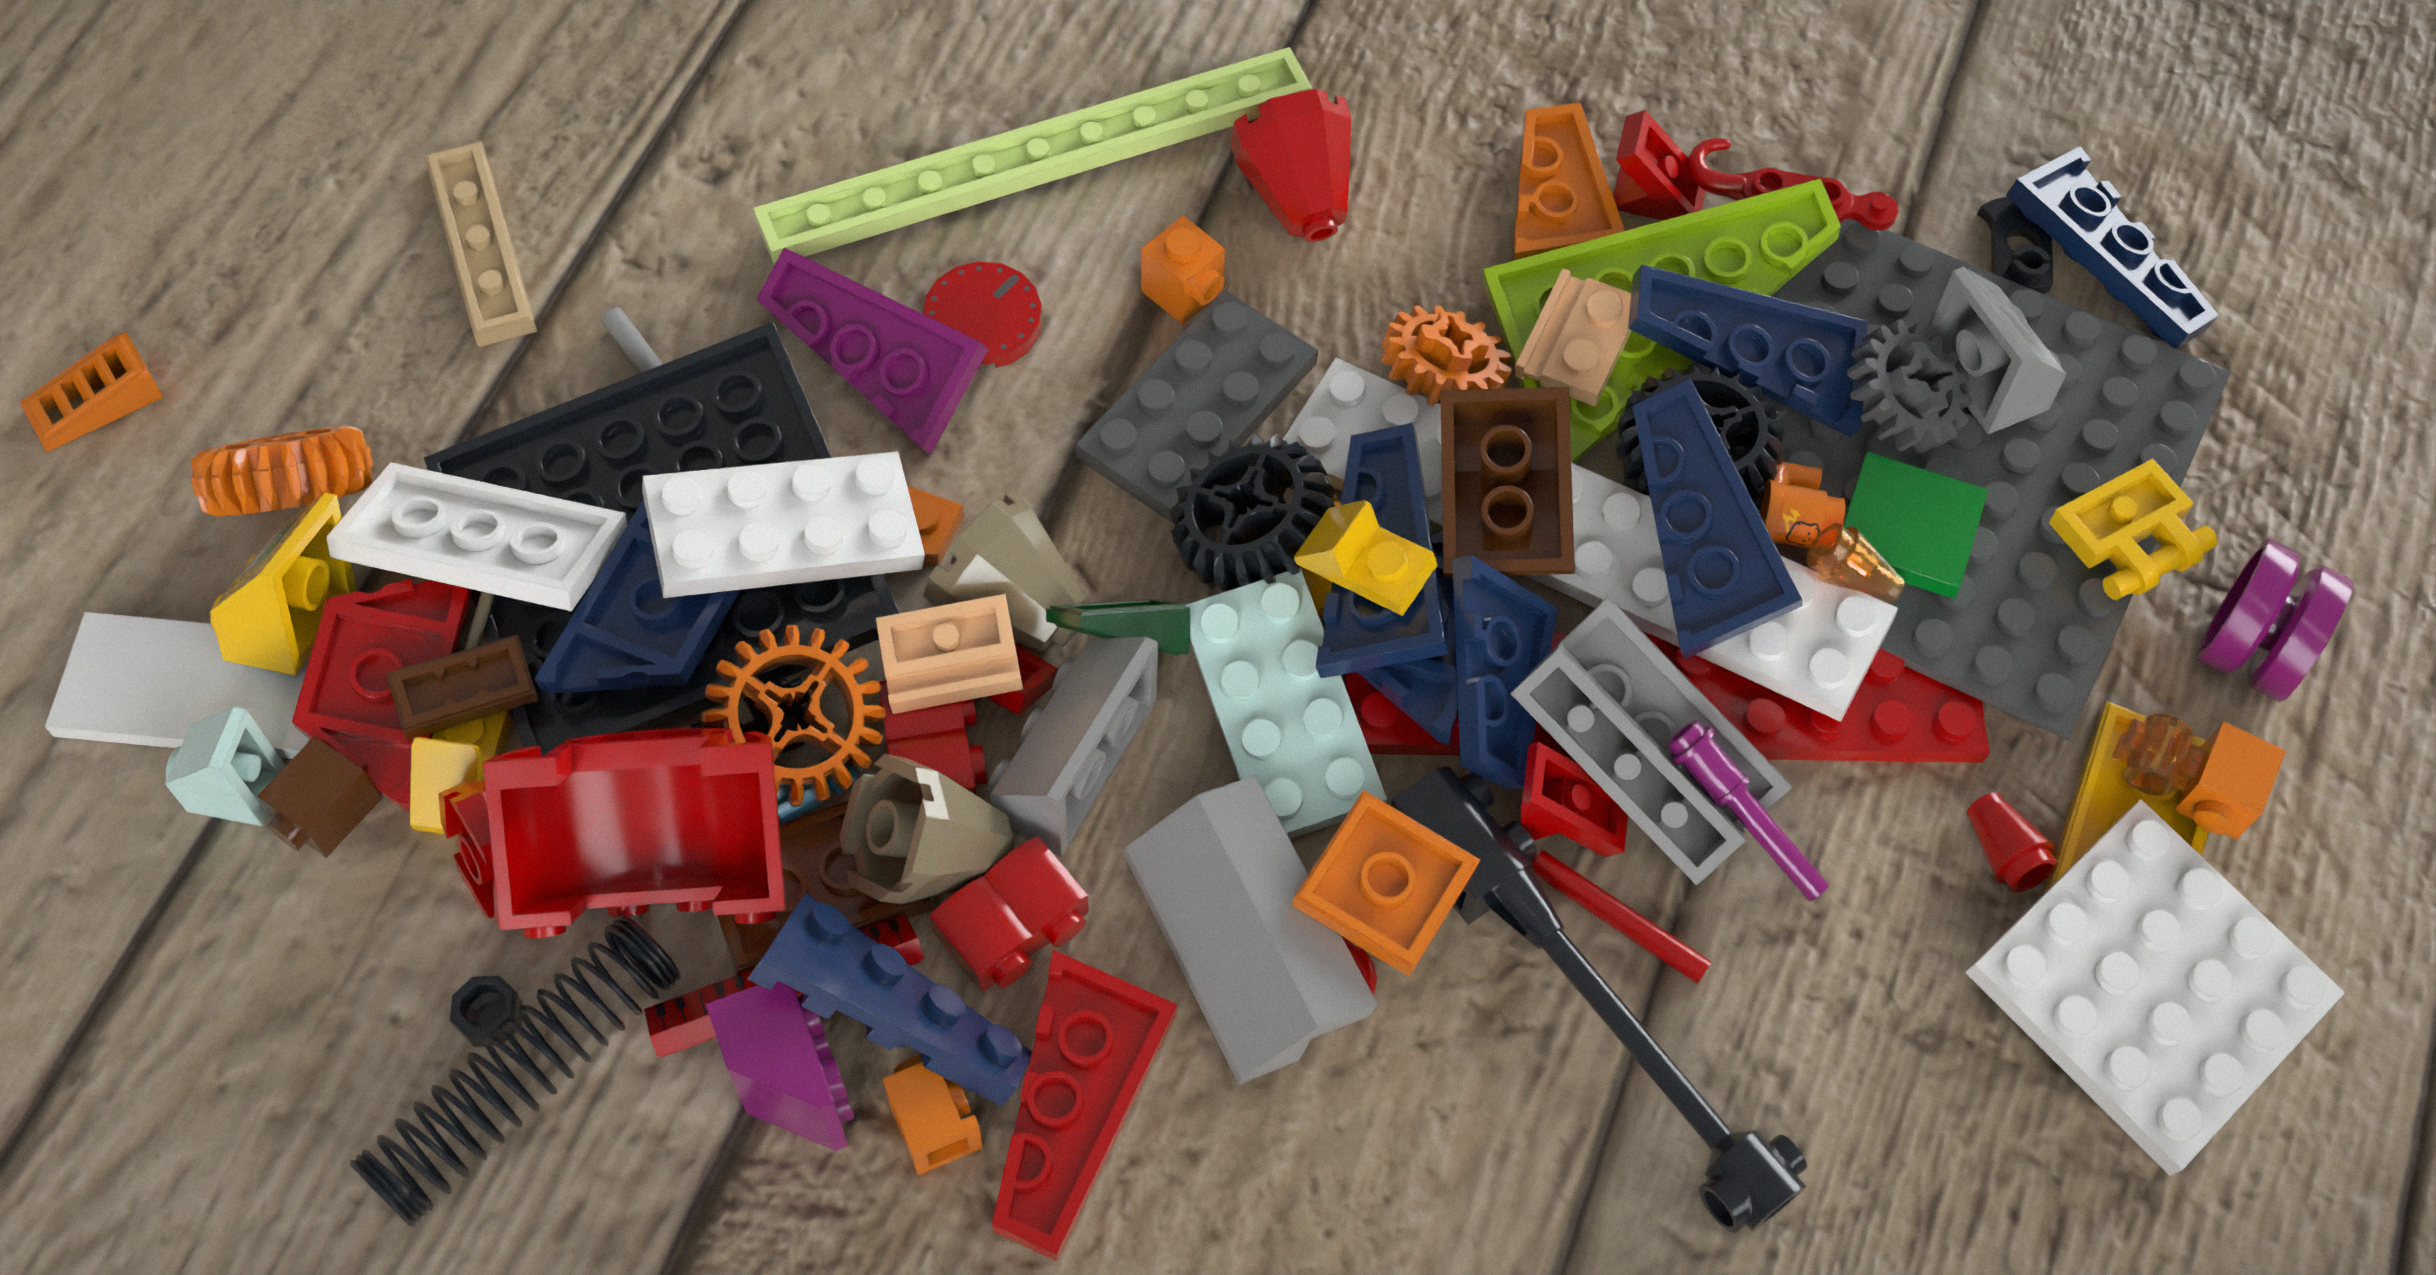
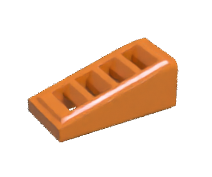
M125 331L98 346L19 403L46 452H49L164 398L140 353ZM105 385V388L100 392L94 393V389ZM82 396L84 403L74 409L70 400ZM58 406L63 418L52 424L46 412Z

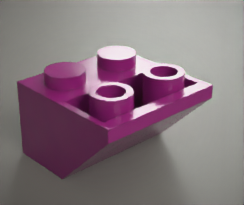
M777 981L771 990L756 985L707 1003L706 1007L727 1070L746 1113L834 1151L849 1146L842 1123L855 1118L834 1056L831 1054L820 1017L818 1014L802 1007L804 995L797 997L794 988Z

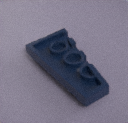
M2080 146L2018 178L2006 196L2021 209L2024 217L2030 222L2039 225L2061 245L2064 253L2070 259L2084 266L2104 285L2106 291L2113 298L2123 302L2147 324L2151 333L2157 338L2166 341L2171 347L2178 349L2205 332L2219 316L2175 261L2159 259L2153 251V240L2155 237L2142 221L2129 222L2118 209L2116 204L2121 199V195L2108 180L2097 183L2086 169L2091 159Z
M1641 265L1635 272L1632 279L1628 329L1710 369H1713L1718 364L1720 374L1730 379L1741 372L1743 385L1749 388L1762 386L1763 395L1849 437H1852L1862 428L1860 416L1863 413V401L1853 400L1850 396L1851 392L1859 388V382L1847 375V369L1858 363L1851 355V352L1863 344L1862 338L1867 336L1868 321L1646 265Z
M1689 379L1632 405L1682 660L1802 607V597L1692 380Z
M1413 423L1351 435L1340 505L1365 500L1371 503L1379 527L1434 552L1418 438ZM1437 568L1431 573L1403 616L1332 582L1331 591L1326 594L1323 613L1326 623L1322 646H1318L1315 665L1320 678L1449 654Z
M807 893L803 895L747 978L768 990H771L775 983L780 981L804 993L802 1007L826 1019H829L834 1011L837 1010L865 1024L867 1027L866 1039L890 1051L893 1047L909 1046L921 1052L920 1057L926 1069L1000 1106H1003L1018 1088L1031 1057L1032 1051L1021 1044L1017 1036L1008 1028L988 1021L964 1004L955 991L947 986L934 983L907 964L898 951L888 945L877 943L850 924L845 915L837 908L820 903Z

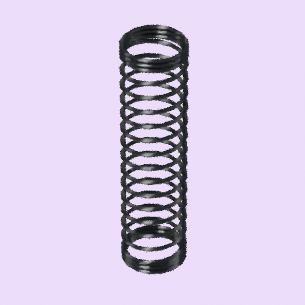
M619 915L618 920L613 921V925L609 924L605 928V938L611 949L597 942H590L588 944L589 956L594 965L579 957L571 959L572 971L579 982L563 973H556L554 975L555 986L562 998L546 989L537 990L538 1002L547 1016L527 1004L520 1005L519 1012L521 1018L532 1035L512 1021L504 1020L502 1022L503 1032L515 1051L492 1036L485 1037L484 1044L501 1071L482 1056L474 1052L467 1054L470 1068L485 1089L464 1072L458 1069L449 1070V1077L453 1085L470 1108L445 1088L439 1085L431 1087L434 1099L454 1126L422 1102L413 1103L416 1115L440 1147L410 1122L403 1118H396L395 1126L425 1167L385 1135L377 1136L379 1147L409 1186L384 1166L368 1149H363L362 1155H356V1160H351L350 1166L410 1227H415L416 1221H421V1216H427V1211H433V1203L392 1150L443 1193L451 1194V1186L408 1131L463 1177H469L468 1168L439 1134L425 1113L480 1160H487L486 1152L453 1113L443 1097L460 1109L497 1143L504 1144L505 1141L504 1136L473 1100L459 1079L480 1094L513 1125L522 1127L521 1119L492 1086L476 1062L495 1075L534 1111H539L540 1105L507 1067L493 1045L518 1063L552 1095L557 1094L555 1086L524 1051L509 1028L536 1047L568 1078H574L573 1071L544 1039L527 1012L555 1032L585 1062H591V1056L559 1021L544 996L568 1012L602 1046H608L609 1041L578 1008L565 990L561 980L571 985L591 1001L620 1031H625L624 1023L595 993L577 964L592 972L608 985L636 1015H642V1009L608 973L595 953L594 948L606 954L627 971L652 999H659L658 992L631 966L624 955L651 982L663 990H669L670 985H674L676 980L681 979V973L670 956L634 920L626 915Z

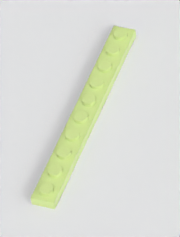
M1288 47L754 207L755 219L773 265H775L784 247L803 257L1225 129L1233 126L1234 121L1247 114L1248 121L1261 117L1258 106L1273 97L1311 90L1312 86L1291 48Z

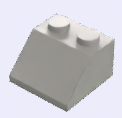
M1965 267L1953 270L1925 338L1929 340L1939 334L1943 337L1940 348L1945 355L1956 352L1959 358L1954 363L1957 373L1967 374L1969 381L1960 385L1961 392L1966 393L1972 398V404L1967 406L1987 434L2048 411L2067 375L2062 369L2058 357L2054 352L2045 347L2028 325L2021 309L2011 303L1998 285Z

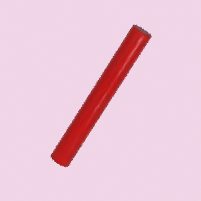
M1542 850L1532 863L1535 866L1534 873L1536 877L1696 984L1701 981L1711 966L1712 961L1545 850Z

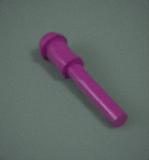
M1693 720L1678 730L1666 743V746L1672 752L1669 759L1673 764L1678 765L1682 763L1709 794L1716 806L1727 805L1808 901L1819 897L1828 888L1829 884L1747 790L1746 786L1750 779L1745 774H1742L1712 739L1715 733L1710 725L1703 728L1697 720Z

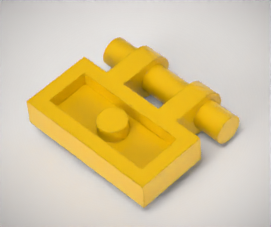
M2154 459L2057 508L2049 521L2052 528L2089 569L2108 558L2117 567V572L2103 579L2104 591L2113 600H2119L2130 593L2142 595L2155 588L2159 584L2161 576L2173 570L2184 572L2199 564L2203 559V554L2215 548L2218 544L2217 535L2209 526L2203 525L2190 531L2181 521V519L2187 516L2194 503ZM2152 535L2160 543L2161 548L2147 555L2137 543Z

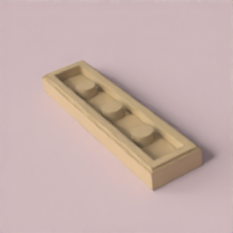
M482 141L424 155L471 328L478 347L537 332Z

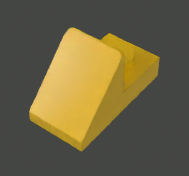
M1365 500L1328 508L1294 556L1297 565L1401 616L1405 614L1431 573L1438 566L1434 552L1379 527L1371 503Z
M508 710L433 733L432 739L414 737L411 746L410 826L413 830L445 834L440 822L438 793L464 782L485 781L483 762L503 754L513 723Z

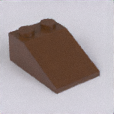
M1569 387L1440 391L1444 577H1453L1452 559L1467 555H1473L1503 575L1574 574Z

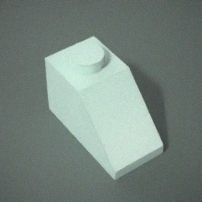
M231 707L190 724L182 745L176 747L168 759L165 785L187 812L263 826L269 811L257 795L285 767V764L248 710Z

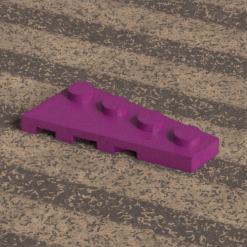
M785 247L756 298L758 302L930 455L933 453L988 351V348L980 341Z

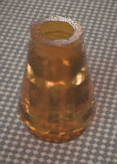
M1834 523L1825 528L1809 548L1806 558L1807 564L1814 571L1820 573L1817 580L1848 590L1861 591L1890 605L1895 602L1904 588V578L1896 573V570L1854 526L1845 528L1839 523Z

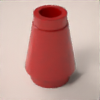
M1988 793L1969 806L1966 815L1972 822V827L1997 882L2007 883L2013 892H2024L2041 884L2054 873L2058 867V861L2053 856L2054 844L2012 805L2005 801L2000 793Z

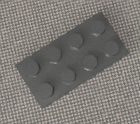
M1223 290L1075 444L1076 458L1172 522L1170 509L1180 504L1176 488L1192 485L1193 483L1190 479L1189 468L1203 470L1208 465V452L1217 456L1228 452L1230 440L1241 447L1317 364L1318 350L1231 293Z

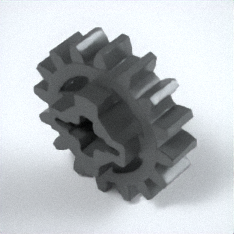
M1897 320L1888 327L1883 325L1862 338L1863 344L1851 352V355L1858 363L1847 369V375L1859 382V388L1851 392L1850 396L1853 400L1863 401L1866 410L1860 416L1863 422L1874 419L1879 424L1877 437L1883 440L1890 435H1894L1897 450L1904 451L1913 446L1917 454H1921L1933 447L1937 448L1958 436L1957 429L1966 425L1969 421L1962 409L1972 404V398L1966 393L1961 392L1960 385L1969 381L1967 374L1957 373L1954 363L1959 358L1956 352L1945 355L1940 349L1943 337L1937 334L1928 340L1925 338L1923 324L1916 323L1907 329L1903 320Z

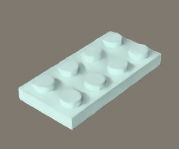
M1302 570L1296 575H1291L1289 572L1276 575V582L1267 584L1263 579L1185 605L1190 607V644L1237 777L1240 781L1254 775L1256 776L1289 839L1344 821L1363 790L1387 804V797L1341 675L1320 678L1316 670L1318 646H1322L1324 629Z

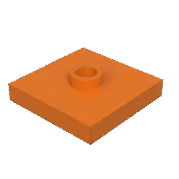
M1363 790L1294 896L1292 906L1410 977L1475 872L1480 859Z

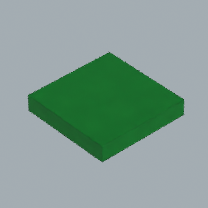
M1867 452L1848 506L1841 536L1831 560L1955 599L1962 584L1989 489Z

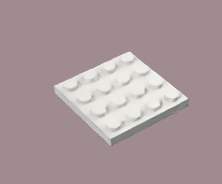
M2142 799L2130 807L1965 972L2169 1176L2182 1171L2345 993Z

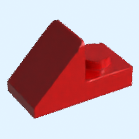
M1646 110L1626 116L1616 161L1621 166L1613 194L1618 211L1663 221L1701 211L1705 191L1693 181L1688 172V157Z
M1540 742L1530 744L1528 746L1521 803V825L1529 832L1532 839L1535 841L1560 833L1605 858L1625 852L1627 813L1578 763Z

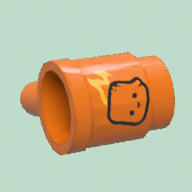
M1782 462L1781 465H1777V477L1775 480H1768L1764 485L1759 514L1773 542L1816 549L1818 545L1835 548L1843 528L1845 499L1827 496L1826 491L1819 490L1822 480V468Z

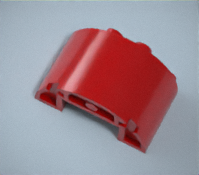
M674 728L619 732L566 739L565 744H559L544 756H541L540 746H529L497 755L483 762L500 930L523 929V936L526 938L552 937L565 933L567 931L566 926L572 925L586 909L607 907L609 916H635L650 911L649 904L676 903L677 911L699 912L713 909L714 916L734 914V921L740 924L771 921L777 917L776 911H785L786 900L773 746L771 737L756 731L745 732V743L733 742V732L729 728Z

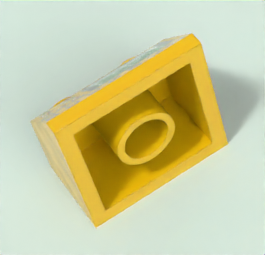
M330 493L322 494L279 527L259 552L249 558L245 569L229 589L216 599L210 611V621L213 630L216 632L224 661L296 676L311 656L327 598L357 592L351 562L330 558L326 536L342 519L337 495Z

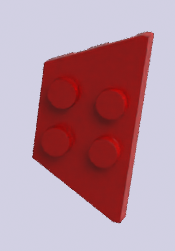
M412 579L384 585L383 588L373 593L357 591L327 598L292 719L295 728L311 740L316 736L363 769L376 790L405 811H410L411 746L414 738L407 740L403 733L386 673L456 653L473 589L433 580L413 584ZM429 733L420 737L432 739L433 733Z

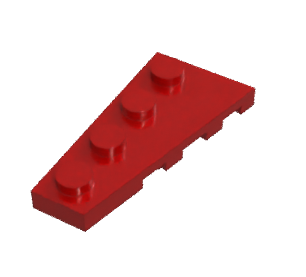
M1053 950L1043 1004H1041L1036 1024L1035 1040L1029 1067L1025 1073L1021 1091L1020 1107L1014 1134L1011 1136L992 1220V1230L1000 1236L1058 1261L1177 1015L1178 1004Z

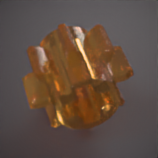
M2153 714L2148 716L2144 723L2137 719H2132L2128 730L2122 731L2112 758L2127 763L2123 771V777L2133 788L2146 794L2163 796L2171 793L2174 787L2181 791L2186 789L2189 779L2196 778L2205 756V751L2190 747L2194 738V732L2184 721L2166 714Z

